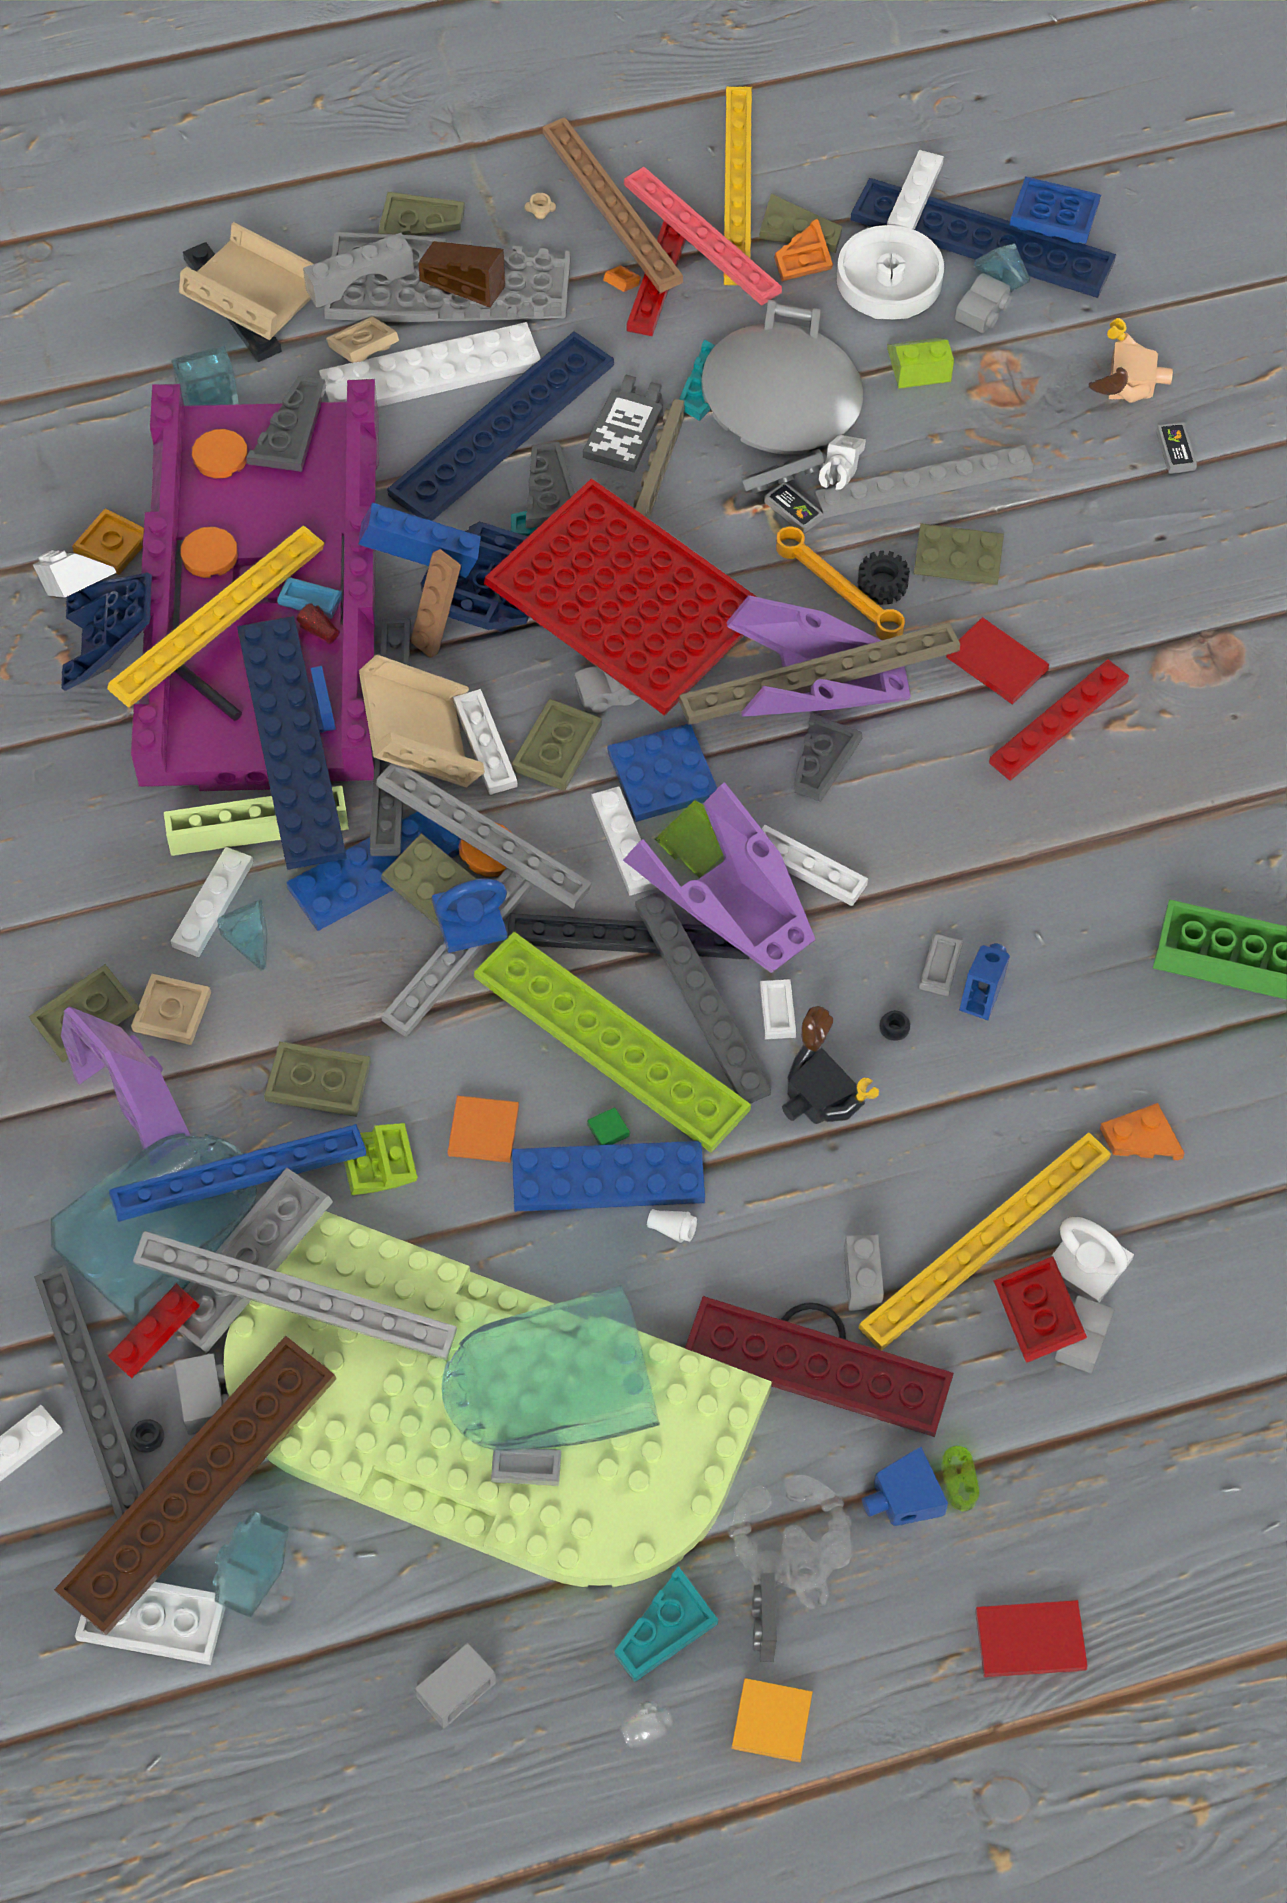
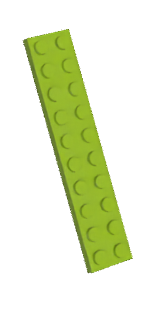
M513 932L474 971V978L691 1139L701 1142L702 1147L710 1153L717 1148L751 1110L749 1102L517 933Z

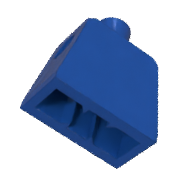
M994 943L990 947L980 946L967 976L959 1011L989 1020L1002 987L1010 955L1003 945ZM979 982L989 984L986 992L979 990Z
M922 1447L879 1471L875 1475L874 1480L876 1493L862 1498L863 1507L869 1517L886 1511L893 1526L942 1517L946 1514L948 1502Z

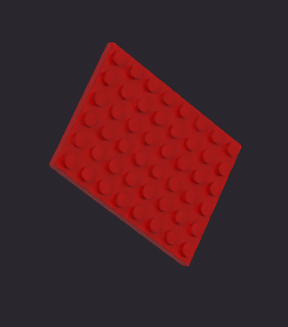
M592 478L485 576L484 581L486 586L664 716L679 702V695L688 693L744 636L728 628L727 621L748 595L757 597Z

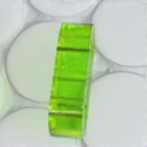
M962 1446L949 1447L945 1451L941 1462L948 1500L955 1509L968 1511L976 1506L979 1498V1485L971 1453ZM954 1456H958L959 1461H965L961 1467V1474H957L955 1464H949ZM962 1482L965 1491L971 1493L967 1501L963 1500L961 1495L956 1496Z

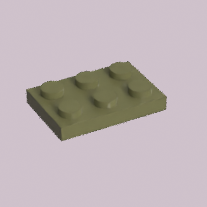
M920 523L914 574L998 585L1004 534Z
M549 699L511 764L513 771L565 791L601 728L602 718Z
M422 833L381 875V879L439 928L438 919L432 904V895L446 892L461 883L476 880V878Z
M104 964L28 1017L63 1063L68 1060L61 1038L65 1009L73 1007L116 1026L140 1009L107 965Z
M279 1041L264 1095L265 1101L357 1117L371 1065L370 1056Z

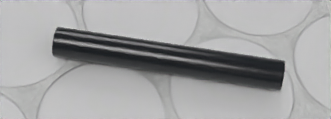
M184 664L174 671L232 720L237 721L241 717L242 712Z

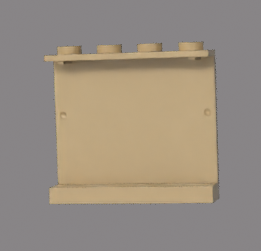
M233 222L231 225L230 241L197 272L186 266L180 272L179 293L270 340L311 300L306 291L303 268L313 263Z
M375 655L359 670L374 758L466 788L485 773L482 762L465 757L457 712L453 697L467 693L469 687L380 655Z

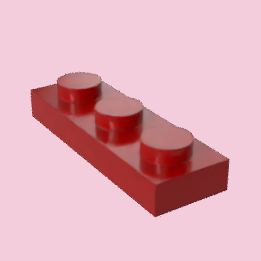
M176 1283L112 1350L108 1357L132 1379L200 1305Z

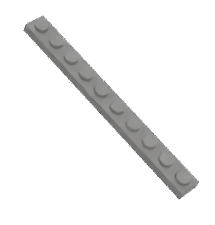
M146 1231L142 1234L133 1259V1263L138 1266L444 1360L448 1359L457 1331L456 1326Z

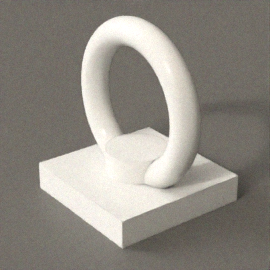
M1069 1217L1060 1226V1235L1063 1242L1052 1256L1067 1287L1084 1298L1100 1303L1132 1261L1134 1254L1122 1247L1117 1239L1100 1225L1085 1218Z

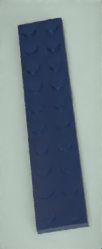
M869 178L851 212L850 220L870 227L887 225L902 187ZM931 196L928 197L914 230L928 237L938 248L1096 298L1099 297L1114 265L1116 254L1082 243H1073L1068 239L1056 236L1049 237L1031 230H1020L1015 226H1010V221Z
M573 331L387 488L388 496L415 516L433 521L614 366V358Z
M291 616L237 626L287 870L347 859L295 618Z

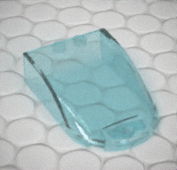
M185 1133L171 1135L148 1146L52 1217L51 1247L136 1326L176 1283L184 1290L191 1282L133 1263L143 1232L146 1231L216 1252L255 1206L256 1185L118 1222L109 1196V1189L243 1154L233 1144L213 1135L205 1134L204 1137L185 1136Z
M622 1285L485 1324L471 1332L459 1343L460 1347L453 1355L451 1361H447L443 1373L442 1399L449 1418L459 1432L468 1440L487 1449L510 1451L578 1445L627 1435L660 1425L632 1305Z

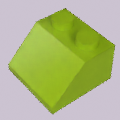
M933 338L887 344L898 389L951 382L954 358L948 339Z

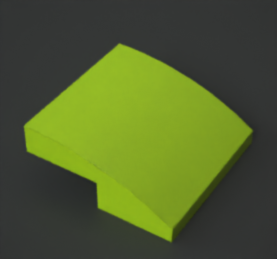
M405 1123L374 1125L372 1132H361L360 1135L366 1148V1156L344 1161L351 1195L374 1193L415 1182L418 1178Z

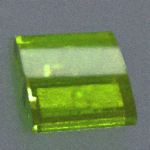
M696 800L655 838L674 860L679 857L698 878L723 856L705 807Z

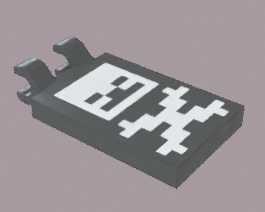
M626 374L622 381L620 392L611 391L583 449V458L635 473L663 412V405L659 404L662 396L659 391L662 385L651 382L647 395H639L635 393L636 386H633L636 377Z

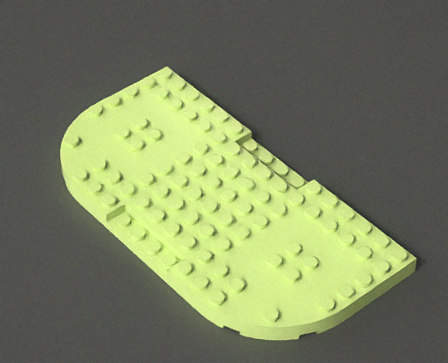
M327 1211L323 1213L276 1271L456 1326L457 1331L448 1359L444 1360L252 1300L229 1326L224 1349V1376L229 1397L285 1336L290 1338L336 1376L334 1383L267 1456L271 1463L301 1480L545 1578L579 1587H588V1585H612V1587H617L651 1578L680 1562L685 1554L705 1538L716 1522L770 1395L772 1384L769 1380L589 1312L585 1316L470 1272L468 1265ZM494 1446L561 1450L559 1486L491 1482Z

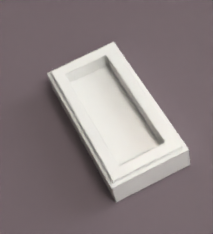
M790 979L760 981L759 987L765 1040L796 1038Z

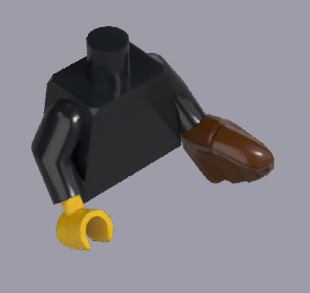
M821 1006L810 1008L802 1022L801 1039L803 1045L794 1058L787 1077L789 1082L787 1094L791 1100L782 1106V1110L791 1121H794L804 1113L814 1124H819L823 1121H845L850 1119L865 1104L866 1098L875 1099L879 1095V1089L876 1087L866 1092L867 1086L873 1080L862 1078L856 1084L823 1048H820L833 1024V1017L829 1015L828 1010Z

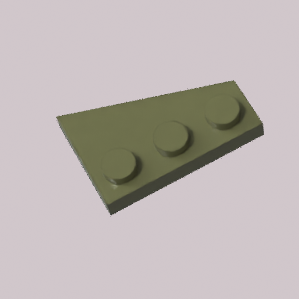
M387 192L378 234L395 235L402 233L403 235L421 236L460 230L465 203L462 201Z
M771 194L760 228L759 238L789 244L792 238L798 233H802L810 226L813 220L818 219L828 251L836 253L842 233V226Z

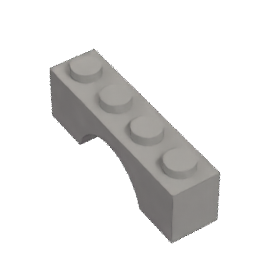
M398 233L304 267L306 291L316 308L341 300L346 288L353 281L364 275L381 274L387 277L389 281H393L414 273L412 249L403 234Z

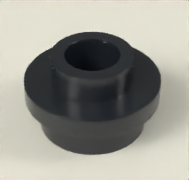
M896 1010L890 1011L880 1020V1032L889 1040H902L909 1034L910 1021L904 1013ZM897 1025L900 1029H892L890 1026Z
M145 1419L139 1421L132 1428L130 1439L138 1451L152 1452L163 1443L164 1431L157 1421ZM146 1433L154 1435L149 1441L142 1440Z

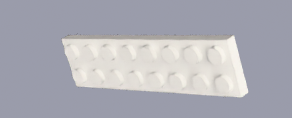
M525 322L374 357L362 362L319 370L320 379H325V394L328 402H347V380L375 379L377 404L380 407L525 373L541 358L528 324Z

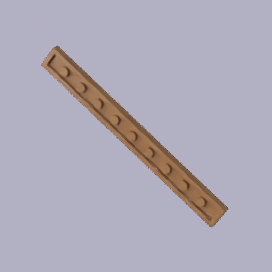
M564 117L543 126V135L659 293L684 283L681 272L568 120Z

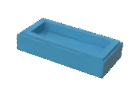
M289 577L277 598L278 605L332 619L342 599V591Z

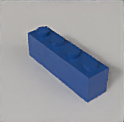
M372 502L361 522L358 545L426 566L430 565L432 553L441 549L461 565L459 576L466 578L478 560L481 536Z

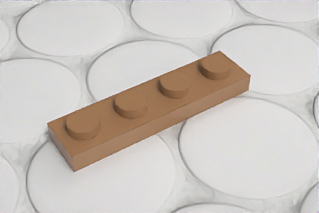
M441 549L432 553L411 636V643L430 658L439 652L461 568L457 561Z

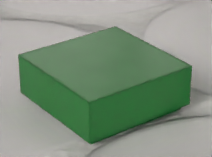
M615 1107L587 1120V1125L599 1145H613L630 1137V1131Z

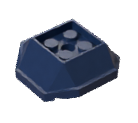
M479 521L470 526L469 530L465 531L481 536L478 560L466 578L458 575L448 617L486 630L494 629L503 632L513 626L526 624L529 616L484 584L485 576L528 536ZM428 570L420 583L422 592L425 585Z

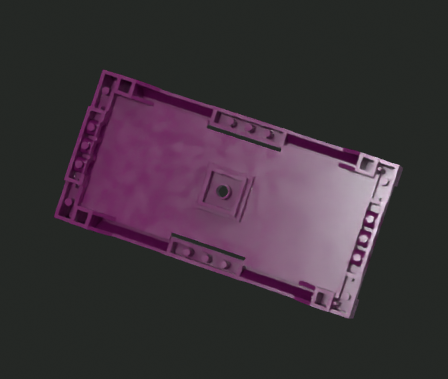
M375 379L347 380V402L321 403L302 472L246 463L241 471L238 472L237 470L232 473V476L227 478L205 476L195 467L192 459V447L196 439L214 429H227L243 437L249 453L250 450L255 449L258 444L257 439L262 432L267 430L271 424L270 419L275 412L278 413L283 403L184 406L180 384H152L150 431L153 441L151 512H145L141 570V574L148 572L152 575L150 623L143 630V654L174 630L177 540L184 541L185 537L191 532L203 527H217L230 533L237 543L238 559L234 567L227 573L220 576L218 574L211 575V578L193 575L186 570L182 561L179 625L303 525L325 544L322 551L292 574L290 578L341 591L342 536H345L343 624H341V601L332 619L278 605L277 598L286 582L285 580L184 663L186 667L242 712L241 717L237 721L232 720L175 672L171 673L139 700V704H134L131 756L139 787L198 785L200 792L270 790L237 626L291 616L295 618L308 682H313L310 668L322 666L336 727V730L320 733L330 781L373 780L375 758L373 756L359 670L374 657L376 550L358 545L361 522L372 502L375 503L376 469L379 466V414Z

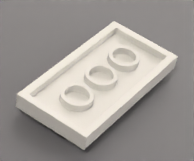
M154 1582L107 1636L81 1615L75 1638L77 1641L211 1665L228 1599L224 1594Z

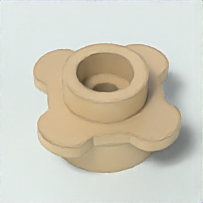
M536 193L531 196L530 202L525 204V210L532 212L537 219H544L549 212L556 210V204L551 202L547 194Z

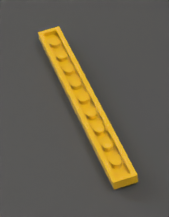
M726 86L724 236L750 258L752 87ZM724 273L723 285H737Z
M303 525L108 683L107 690L130 708L322 551L325 543Z
M1088 1132L859 1324V1330L879 1350L885 1349L1110 1159L1111 1153Z

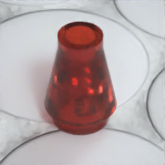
M307 604L296 618L300 623V628L319 637L328 644L333 643L340 634V631L333 625L319 605Z

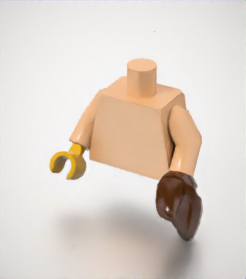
M1116 318L1110 323L1111 328L1107 331V336L1112 340L1117 338V342H1115L1111 359L1110 376L1090 382L1088 384L1089 388L1097 393L1109 395V399H1125L1129 403H1133L1144 398L1153 397L1156 383L1171 385L1173 368L1157 367L1158 353L1138 344L1126 333L1127 327L1122 319Z

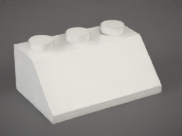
M59 550L48 551L38 556L39 562L33 564L47 595L56 597H67L116 573L112 566L76 553H66L65 550L61 552Z

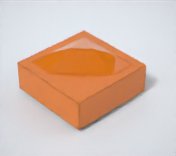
M620 265L606 271L603 281L626 292L639 286L641 277Z

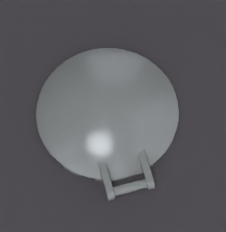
M768 300L764 323L750 325L732 332L718 342L708 355L704 364L701 383L705 403L709 404L713 411V417L718 424L726 431L731 430L740 436L741 442L772 453L805 454L809 453V449L821 446L823 448L828 447L829 443L838 435H843L849 429H852L856 423L863 403L862 381L857 368L849 356L830 339L818 333L821 309L813 308L808 310L776 304V301ZM774 315L810 321V326L804 327L774 321Z

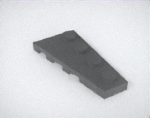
M297 377L282 400L283 405L278 413L275 412L270 419L271 424L257 439L258 444L255 449L250 450L246 457L247 464L302 472L326 389L325 379Z
M559 442L532 445L526 529L542 525L575 494Z

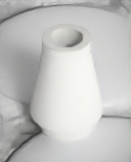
M652 1209L648 1216L647 1227L655 1229L680 1243L683 1241L690 1242L696 1231L697 1218L691 1216L690 1212Z

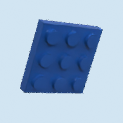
M1025 176L1009 225L1015 226L1020 230H1031L1042 233L1045 236H1056L1068 239L1073 243L1081 242L1086 244L1099 206L1101 194Z
M691 724L681 725L607 746L608 755L635 822L702 804L717 789Z

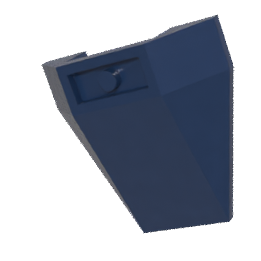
M147 572L99 581L67 596L66 619L82 628L81 655L63 664L61 689L67 691L108 670L150 623L151 574Z

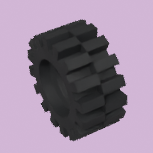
M884 550L879 551L878 556H876L875 552L870 553V558L865 556L863 563L861 562L859 565L858 589L867 596L869 595V598L873 601L877 599L879 605H883V600H887V604H892L893 598L896 602L901 600V595L904 596L908 589L910 573L909 568H907L908 563L906 560L902 561V556L899 554L894 558V552L889 551L888 555H884ZM885 573L891 575L894 580L881 582L874 579L873 576Z

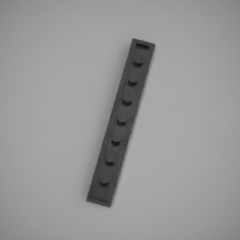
M510 913L507 938L515 932L533 946L660 954L643 921ZM682 924L698 956L749 960V956L706 925Z

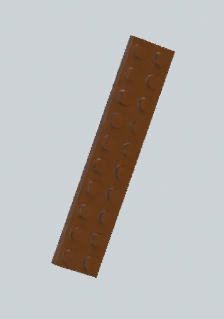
M285 1336L61 1581L54 1591L107 1636L336 1380L335 1374Z

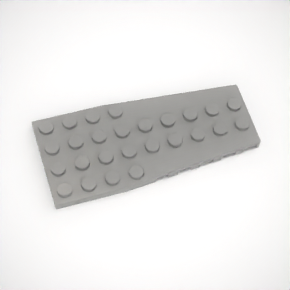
M334 232L331 258L393 236L394 234ZM403 235L412 249L414 273L393 281H389L387 277L381 274L364 275L353 281L346 288L341 300L325 305L324 310L325 319L363 321L373 316L379 321L385 322L566 318L570 251L565 250V255L549 254V249L539 248L538 253L523 251V246L513 245V250L504 249L505 287L490 308L420 281L418 262L433 241L446 242V238ZM460 240L459 244L472 245V241ZM487 243L486 247L497 248V244Z

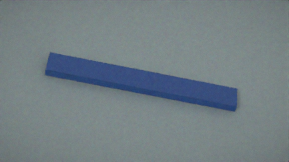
M357 1124L109 1189V1196L117 1221L120 1222L278 1179L286 1168L299 1174L366 1156V1148Z

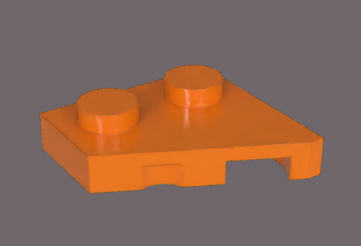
M818 219L813 220L809 227L802 233H798L788 245H784L775 253L774 259L781 281L832 269L833 263Z
M1158 1103L1101 1123L1100 1130L1113 1155H1138L1143 1158H1154V1155L1173 1156V1160H1181L1184 1157L1185 1153Z

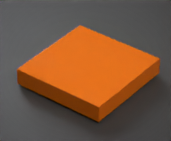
M457 1096L448 1156L511 1163L519 1102Z

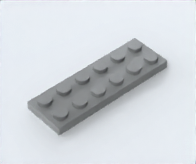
M286 1168L215 1253L276 1271L333 1201L324 1192ZM190 1282L184 1291L200 1307L177 1331L207 1353L251 1300Z

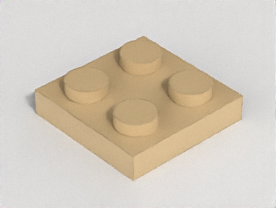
M373 316L326 338L329 348L352 363L362 362L369 355L377 351H385L392 344L399 341L395 330Z
M151 974L139 1004L140 1010L136 1012L131 1025L133 1032L192 1045L211 995L210 987Z

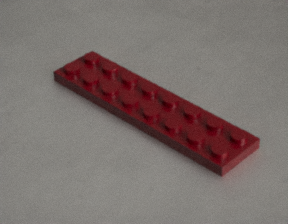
M705 1296L702 1297L685 1349L772 1382L771 1387L932 1437L936 1435L954 1375L953 1372Z

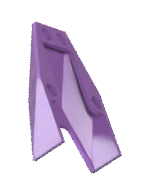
M749 595L727 621L728 628L775 650L781 657L782 667L882 641L823 611ZM905 666L844 683L818 679L811 686V692L804 694L763 686L741 713L742 717L842 709L909 700L911 695Z
M724 782L703 803L724 856V861L700 879L689 881L681 887L644 839L637 843L623 861L692 916L772 973L816 939L781 853Z
M73 1007L65 1009L61 1038L76 1082L80 1085L106 1066L108 1068L121 1111L138 1132L146 1161L152 1164L189 1137L190 1133L161 1074L163 1069L154 1056L147 1057L142 1051L144 1048L138 1038L133 1034L128 1036L119 1026Z

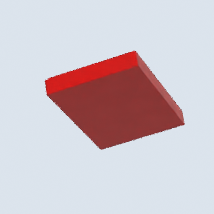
M983 617L959 639V651L946 655V658L1012 705L1049 669V663Z
M1053 1256L993 1280L1026 1363L1087 1338Z
M1078 1600L976 1607L975 1614L984 1677L1087 1670L1088 1665Z

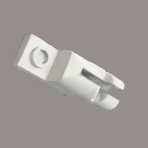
M838 435L829 443L827 458L819 474L821 486L827 488L829 484L833 485L836 481H839L836 484V490H839L848 484L857 470L859 455L864 451L866 439Z

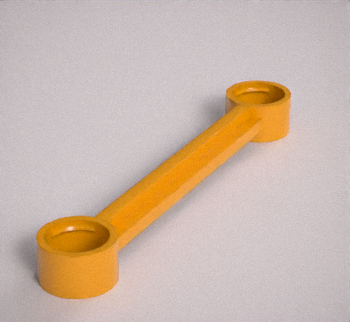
M788 526L779 530L776 539V551L781 557L798 559L876 625L875 632L879 639L886 640L903 635L905 618L899 611L882 609L804 544L805 536L799 528ZM793 539L799 542V544L796 546H786L782 541ZM884 622H894L899 628L888 630L882 627L881 624Z

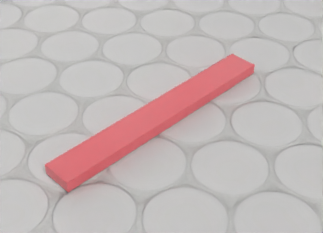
M645 167L624 178V186L761 306L782 293V286Z

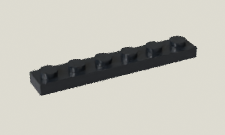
M207 242L183 251L184 260L196 272L215 255ZM227 318L257 362L282 352L281 344L275 336L268 340Z

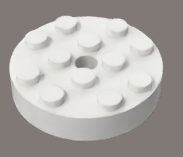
M875 226L858 232L842 247L838 258L837 285L843 298L853 308L874 319H908L928 309L938 298L943 282L944 261L938 247L922 233L902 226Z

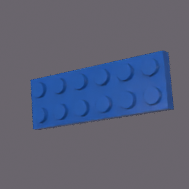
M416 812L402 820L401 854L421 833L450 858L460 854L459 843L461 838L423 814ZM369 837L347 849V859L321 863L287 881V888L316 930L319 931L393 891L394 889L381 879V875L399 856H371Z
M699 1141L512 1149L514 1212L705 1203L702 1145Z

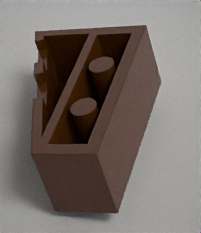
M433 241L418 262L421 282L490 308L505 287L504 249Z

